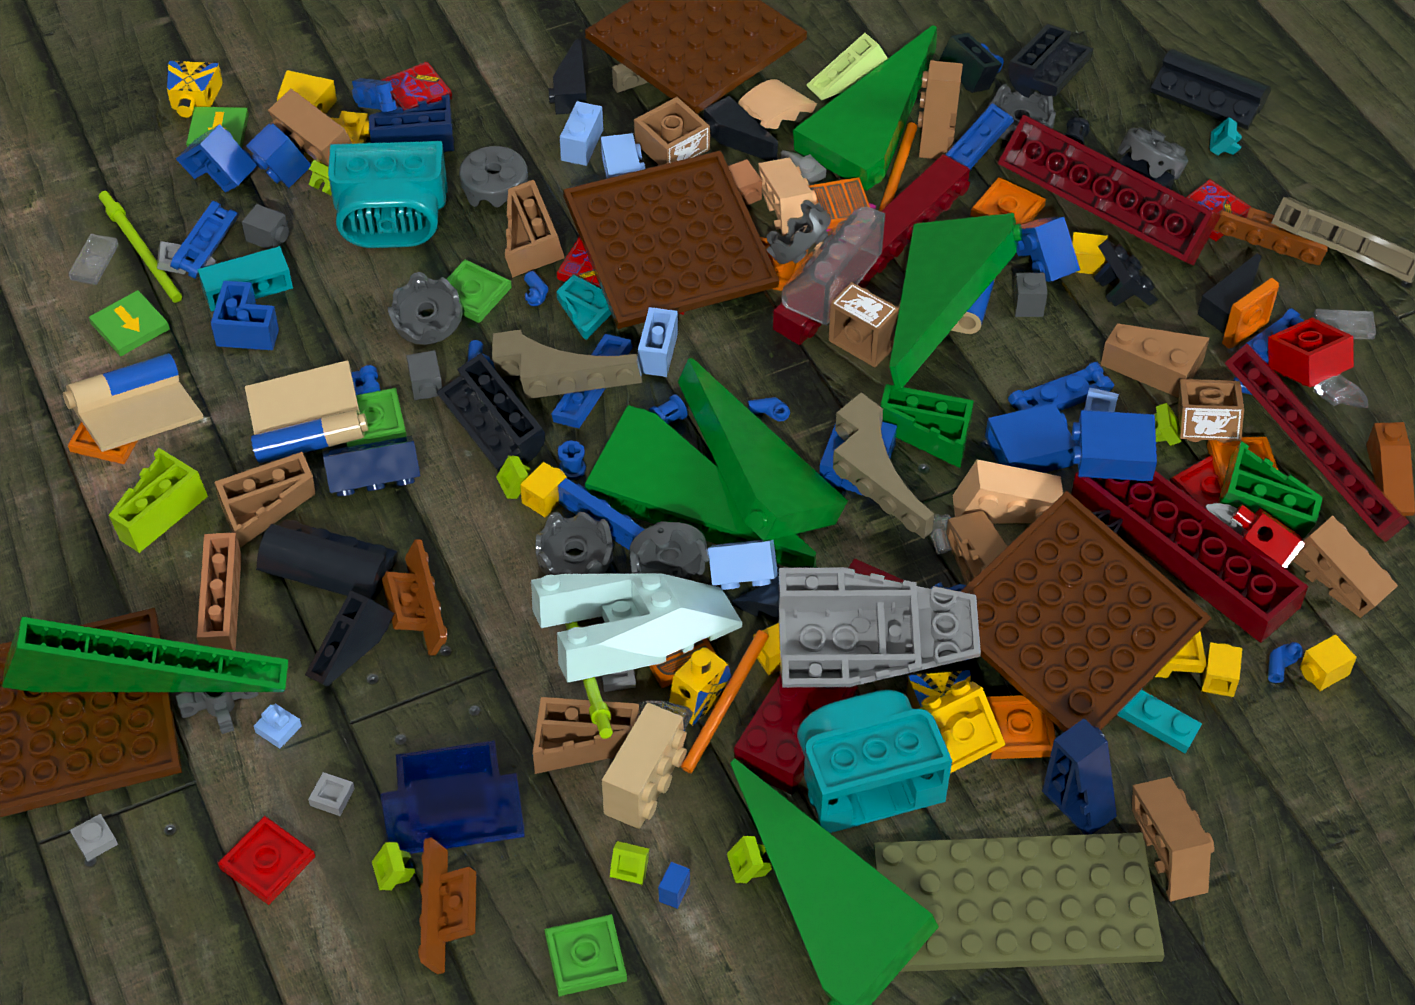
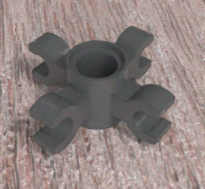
M185 692L177 695L176 698L182 718L193 716L198 711L206 709L209 714L217 717L221 733L224 734L234 731L230 712L235 706V700L240 698L250 699L259 694L258 692Z

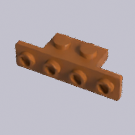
M1250 207L1246 218L1226 211H1220L1219 215L1221 217L1213 229L1221 232L1223 235L1232 236L1247 241L1252 245H1259L1279 254H1285L1300 259L1305 263L1315 265L1321 264L1328 249L1326 245L1300 237L1272 224L1271 222L1275 215Z
M415 539L405 556L409 573L386 572L382 582L389 610L395 613L392 618L393 628L423 631L428 654L436 656L441 646L447 640V628L443 625L441 604L437 600L434 590L435 580L430 574L428 553L424 550L422 540Z
M430 837L424 839V852L422 854L423 883L420 888L422 913L419 918L421 945L419 946L418 954L420 962L438 975L445 972L446 942L475 934L476 871L471 867H465L448 872L447 849Z

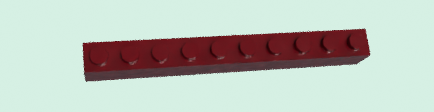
M944 154L938 158L774 309L773 330L799 346L807 338H812L825 321H830L831 302L851 282L861 288H865L870 279L877 273H881L887 266V263L894 257H898L904 247L911 242L914 224L934 222L939 214L951 207L955 199L967 192L970 186L968 181L970 169Z

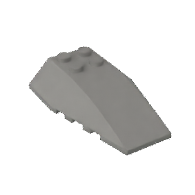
M844 567L779 568V642L782 687H851L979 657L981 650L976 595L935 586L932 589L919 587L916 582L906 580L900 583L884 579L885 576L871 573V576L857 574L854 569Z

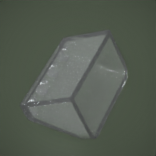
M860 207L830 229L828 236L816 245L783 287V305L792 311L827 326L830 322L831 302L851 282L858 285L882 254L885 213L870 207Z

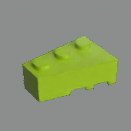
M160 448L154 453L155 460L150 467L143 468L139 473L141 479L133 489L128 488L109 514V518L120 541L138 553L143 551L208 497L198 471Z

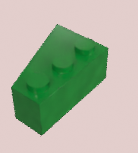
M886 384L880 407L883 408L882 422L897 425L896 438L956 467H961L971 424L974 400L905 387L895 390L894 385Z
M1241 441L1230 457L1218 503L1231 505L1235 508L1242 504L1254 513L1261 508L1295 531L1301 538H1305L1317 523L1323 497L1292 475L1287 477L1272 466L1273 462L1267 458L1261 459L1248 450L1250 446Z

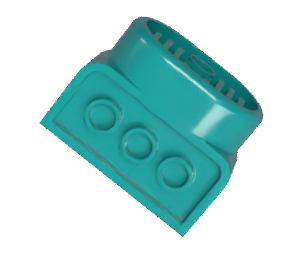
M442 141L330 144L328 176L334 208L337 210L336 226L344 239L364 248L412 247L425 243L435 234L438 225V210L446 204V193H448Z
M880 690L836 701L813 711L800 724L797 738L805 757L804 779L809 789L808 798L811 805L817 810L818 824L829 833L946 802L952 765L951 756L931 713L923 709H913L909 699L903 693L894 690Z

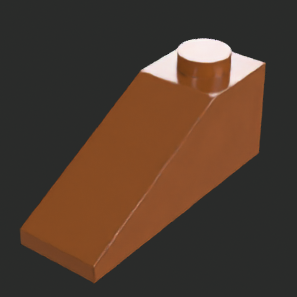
M1404 422L1374 423L1366 447L1375 483L1404 516H1414L1415 498L1411 448Z

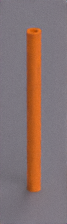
M913 122L907 124L877 214L894 200L917 131V125Z
M758 630L683 761L681 768L688 773L694 771L768 640L769 635L764 631Z

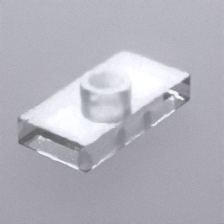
M90 234L68 273L70 280L97 285L118 247L117 238Z
M1315 309V319L1353 335V339L1375 338L1376 328L1373 311Z

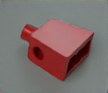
M1241 504L1231 517L1232 521L1244 528L1241 532L1243 538L1284 568H1287L1305 544L1299 534L1261 508L1254 513ZM1263 526L1269 528L1266 534L1260 535L1257 533L1259 528Z

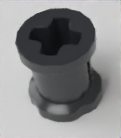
M1072 117L1067 121V131L1063 135L1084 145V137L1089 134L1090 124L1081 117Z

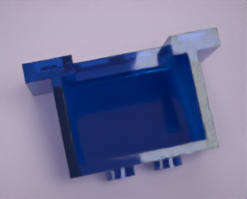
M495 740L396 754L398 790L381 793V801L388 842L398 843L400 850L407 851L410 854L424 852V839L430 837L446 849L525 837L517 773L499 774Z

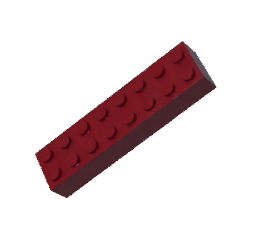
M1024 114L997 163L1193 266L1221 217L1202 205Z
M1078 472L1075 474L1071 493L1073 497L1091 512L1110 510L1111 514L1108 525L1120 518L1123 519L1120 531L1123 537L1258 642L1262 643L1301 608L1308 589L1304 582L1248 542L1243 536L1158 472H1154L1152 481L1078 477Z
M855 558L848 567L849 569H854L857 574L871 576V573L885 576L884 579L904 582L903 579ZM780 674L735 745L734 758L764 782L793 795L804 776L805 757L797 738L800 724L818 708L836 701L852 698L859 685L851 687H782Z

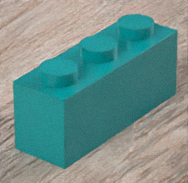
M280 246L197 269L211 312L215 310L223 280L252 282L255 299L293 289L289 267Z

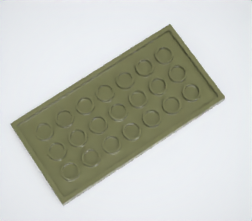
M1143 832L874 843L875 869L932 913L939 926L900 972L1162 962L1165 956Z

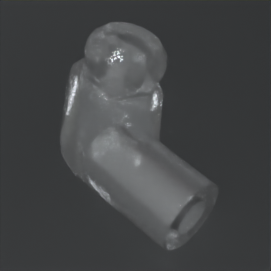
M937 514L934 516L933 528L930 534L937 554H943L951 550L946 533L948 519L951 518L948 514L941 516Z

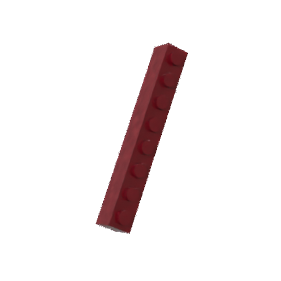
M1246 343L1225 362L1226 366L1377 536L1387 542L1410 523L1249 344Z

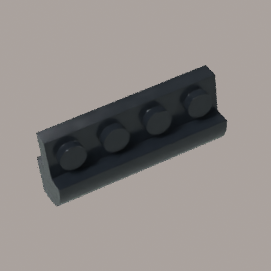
M1047 24L1010 61L1008 69L1010 81L1013 87L1027 98L1036 90L1044 96L1056 97L1091 59L1094 48L1069 41L1071 31Z
M1175 49L1169 50L1162 61L1163 66L1151 86V93L1223 121L1230 117L1237 122L1238 127L1249 130L1257 113H1260L1271 92V86Z
M480 353L459 367L457 370L460 376L436 393L499 473L508 456H519L520 460L524 459L527 464L533 460L544 445L545 432L488 360Z
M285 519L279 526L271 524L266 530L259 547L256 570L348 596L350 591H353L373 600L384 587L382 578L385 573L397 562L398 551L386 548L383 545L360 541L355 537L339 535L323 528H314L301 524L298 521Z

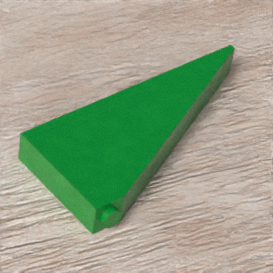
M934 25L929 27L793 129L794 150L804 156L810 154L823 167L844 179L859 177L863 189L866 191L875 184L880 183L887 173L921 88L923 71L928 70L930 60H932L937 48V27Z
M1014 213L914 224L889 366L895 390L904 387L1017 253L1018 241H1022L1023 235L1021 224H1016Z
M688 358L678 384L743 521L763 541L836 525L848 500L693 358Z
M630 405L626 407L585 483V489L588 493L598 499L605 500L611 508L619 513L653 524L661 521L689 524L701 531L706 541L715 544L762 540L743 521L721 472L715 464L655 413ZM796 534L774 539L777 564L790 568L799 566L816 567V551Z
M21 617L6 657L2 687L30 692H284L288 659Z
M734 758L730 764L822 988L830 999L827 1005H871L939 928L933 914Z

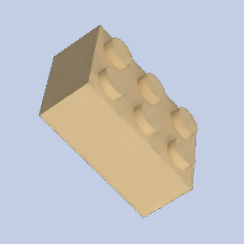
M647 702L602 779L605 815L637 829L641 828L645 819L650 820L657 807L656 800L659 794L666 793L672 780L671 773L675 766L679 768L682 765L687 750L684 749L686 732L683 731L682 716Z

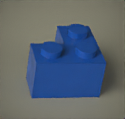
M220 124L196 138L176 158L194 179L207 172L225 193L238 186L257 166L250 154L242 149L233 139L232 134Z
M268 124L246 145L252 152L251 158L261 170L268 169L266 174L276 184L281 181L288 188L311 166L294 143L274 124Z
M1064 216L1036 219L1021 225L1023 237L1022 241H1018L1017 255H1031L1033 273H1045L1046 282H1050L1080 271Z
M223 280L211 321L216 346L273 350L279 331L274 306L256 304L252 282Z

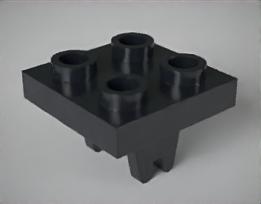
M1107 239L1098 246L1108 263L1094 276V280L1097 283L1099 282L1102 287L1117 278L1120 280V283L1106 296L1108 302H1112L1114 306H1117L1133 295H1136L1149 306L1158 300L1153 291L1155 288L1154 283L1146 274L1143 275L1140 270L1143 266L1134 255L1129 256L1123 246L1120 244L1115 246Z

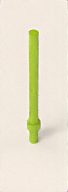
M102 191L99 194V199L106 207L105 211L109 218L118 224L172 302L177 303L181 301L182 294L166 272L157 269L156 258L126 218V212L121 204L115 202L108 191Z
M577 621L565 623L567 630L579 627ZM596 678L583 679L590 703L589 714L591 720L597 725L600 737L607 739L613 734L609 722L611 714L608 705L602 700Z

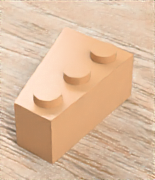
M790 157L758 163L759 176L762 179V194L769 211H775L778 220H774L776 230L781 229L782 236H786L788 233V219L803 216L801 210L803 201L808 200L814 205L817 204L815 191L810 190L807 179L801 176L799 166L796 167Z
M976 460L953 494L954 515L958 517L984 511L993 524L1033 523L1063 495L1061 476Z

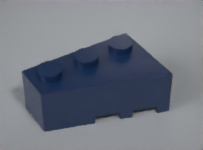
M449 94L441 96L442 100L430 104H427L426 100L417 102L418 107L403 111L402 107H398L393 111L369 115L371 143L442 141L443 153L454 151Z
M1082 719L1054 739L1042 790L1084 835L1094 834L1117 817L1108 741L1105 739L1102 731L1092 726L1086 719Z

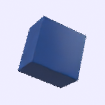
M673 862L670 863L658 887L659 902L678 909L690 885V869Z

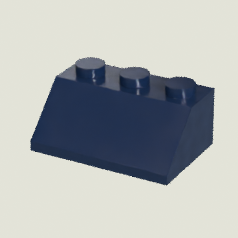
M412 435L323 451L330 493L336 492L337 496L354 494L355 488L367 487V491L385 488L384 483L396 481L397 485L411 484L415 482V477H420Z

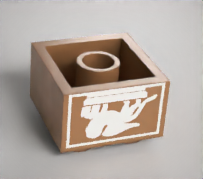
M678 97L634 119L635 144H640L641 149L659 166L696 157L710 150V126Z
M851 282L831 302L829 342L876 367L893 349L899 308Z
M1180 379L1177 409L1180 439H1187L1192 442L1217 440L1222 443L1241 441L1244 404L1240 381Z

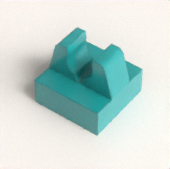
M1228 117L1211 132V152L1219 155L1224 151L1234 155L1241 149L1237 142L1242 139V136L1237 132L1236 121Z

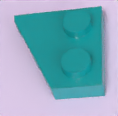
M574 274L556 291L557 300L581 336L586 340L611 315L602 289Z

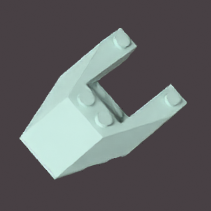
M662 573L546 575L542 578L531 580L532 609L541 628L601 616L605 621L602 624L582 628L574 627L570 630L557 632L558 664L567 683L666 662V656L678 650L686 653L694 649V643L707 637L712 641L742 627L741 619L720 587Z

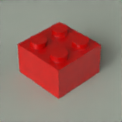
M1313 317L1268 337L1269 366L1272 370L1304 386H1316L1320 382L1333 376H1338L1342 372L1354 367L1353 335Z

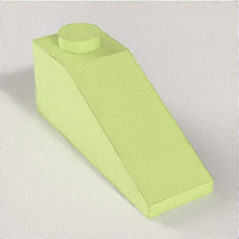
M864 33L806 86L820 100H824L844 92L888 58L879 44Z

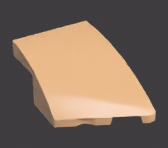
M778 79L760 83L747 92L738 102L751 117L761 120L760 125L772 129H778L782 120L795 121L799 112L813 113L817 103Z

